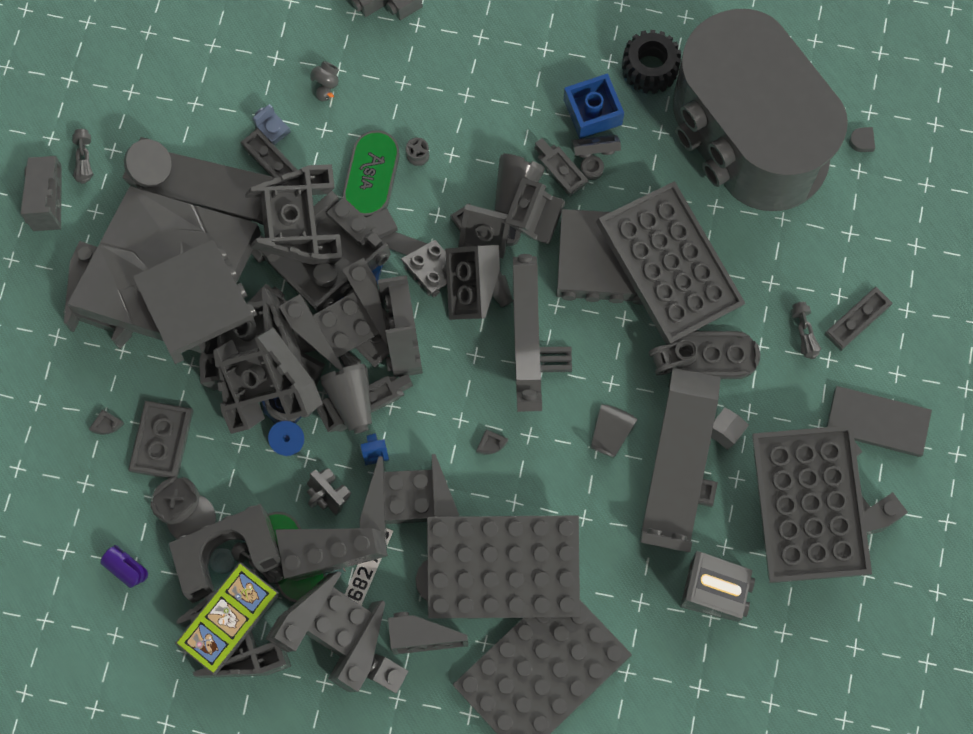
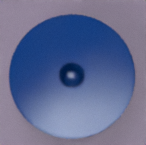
M277 422L269 431V445L280 455H294L303 447L304 433L300 426L294 422Z

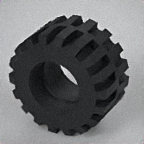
M645 30L641 31L640 36L635 34L632 37V41H628L624 50L622 69L624 78H627V83L629 85L634 84L635 90L638 91L640 88L643 89L642 93L647 94L648 91H652V94H656L658 89L663 92L667 86H672L678 76L681 62V50H678L679 45L677 42H672L673 37L670 35L666 37L665 32L662 31L655 33V30H650V33H647ZM645 56H654L659 58L663 65L658 68H649L644 66L640 59Z

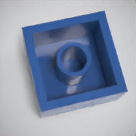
M608 73L564 88L563 100L579 139L623 124L624 111Z

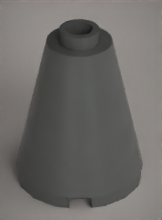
M503 153L499 158L495 211L508 214L522 178L539 182L545 168L534 161L529 163L523 157Z
M366 365L348 366L337 373L333 371L320 377L322 387L348 431L354 430L355 434L368 431V426L372 424L368 369Z

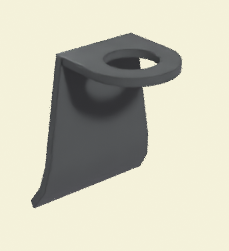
M601 404L590 449L614 458L638 419L619 408Z

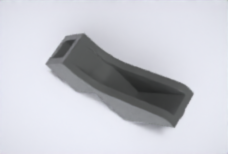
M351 0L356 11H361L365 17L387 6L392 15L396 14L400 21L423 7L422 0Z

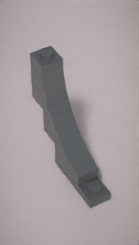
M520 254L518 257H513L517 412L542 411L537 256Z

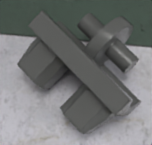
M329 468L321 472L314 470L310 473L311 478L307 482V485L310 487L307 493L311 497L308 505L311 508L319 505L322 510L328 507L336 516L341 512L351 492L344 485H341L336 490L332 488L330 484L335 481L336 477Z

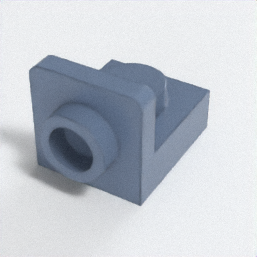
M270 104L265 108H260L253 117L255 128H258L273 145L277 144L291 132L290 128L275 114Z

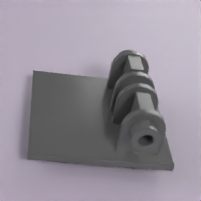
M436 240L401 258L405 265L404 269L409 271L415 281L419 280L418 285H423L428 296L436 297L440 293L439 289L447 285L446 253Z

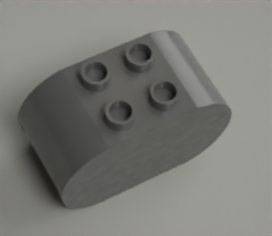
M752 9L723 11L704 20L689 36L684 47L673 95V111L679 125L675 131L681 144L688 151H692L695 148L706 160L703 163L704 173L714 186L719 187L724 184L734 198L749 207L763 211H783L806 202L822 186L829 170L830 160L837 153L846 136L848 125L847 113L839 97L784 28L768 14Z

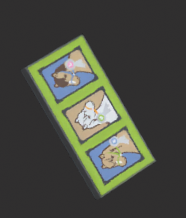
M240 562L175 644L213 675H216L280 593Z

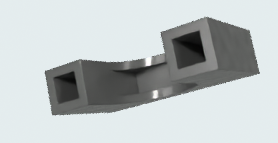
M261 504L250 506L238 514L226 516L215 524L203 526L200 530L189 535L180 536L177 540L169 543L183 595L191 603L202 600L211 592H215L208 570L209 559L214 550L226 541H245L252 562L260 573L282 565L278 542L269 515Z

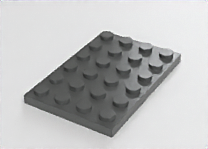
M675 181L596 220L598 227L666 345L674 343L746 304Z
M853 425L753 433L752 442L769 583L871 575L872 568Z
M579 515L427 517L428 618L580 617Z
M580 600V617L523 618L453 684V687L497 734H551L632 654Z

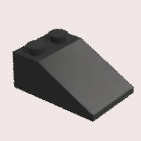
M499 245L446 248L449 320L486 318L500 271Z
M409 612L394 613V617L388 618L390 645L394 655L469 646L466 634L414 615L409 616Z

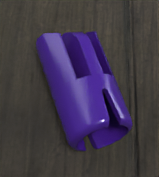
M117 545L110 547L100 560V564L129 588L144 582L148 578V571Z

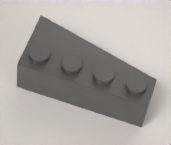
M373 528L276 530L284 578L299 581L388 556L383 532Z

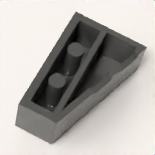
M56 156L30 157L24 169L25 183L21 215L25 223L33 231L61 230L62 165Z

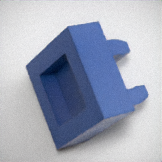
M376 433L366 435L368 443L360 444L365 466L377 463L378 457H383L384 461H389L385 439L377 440Z

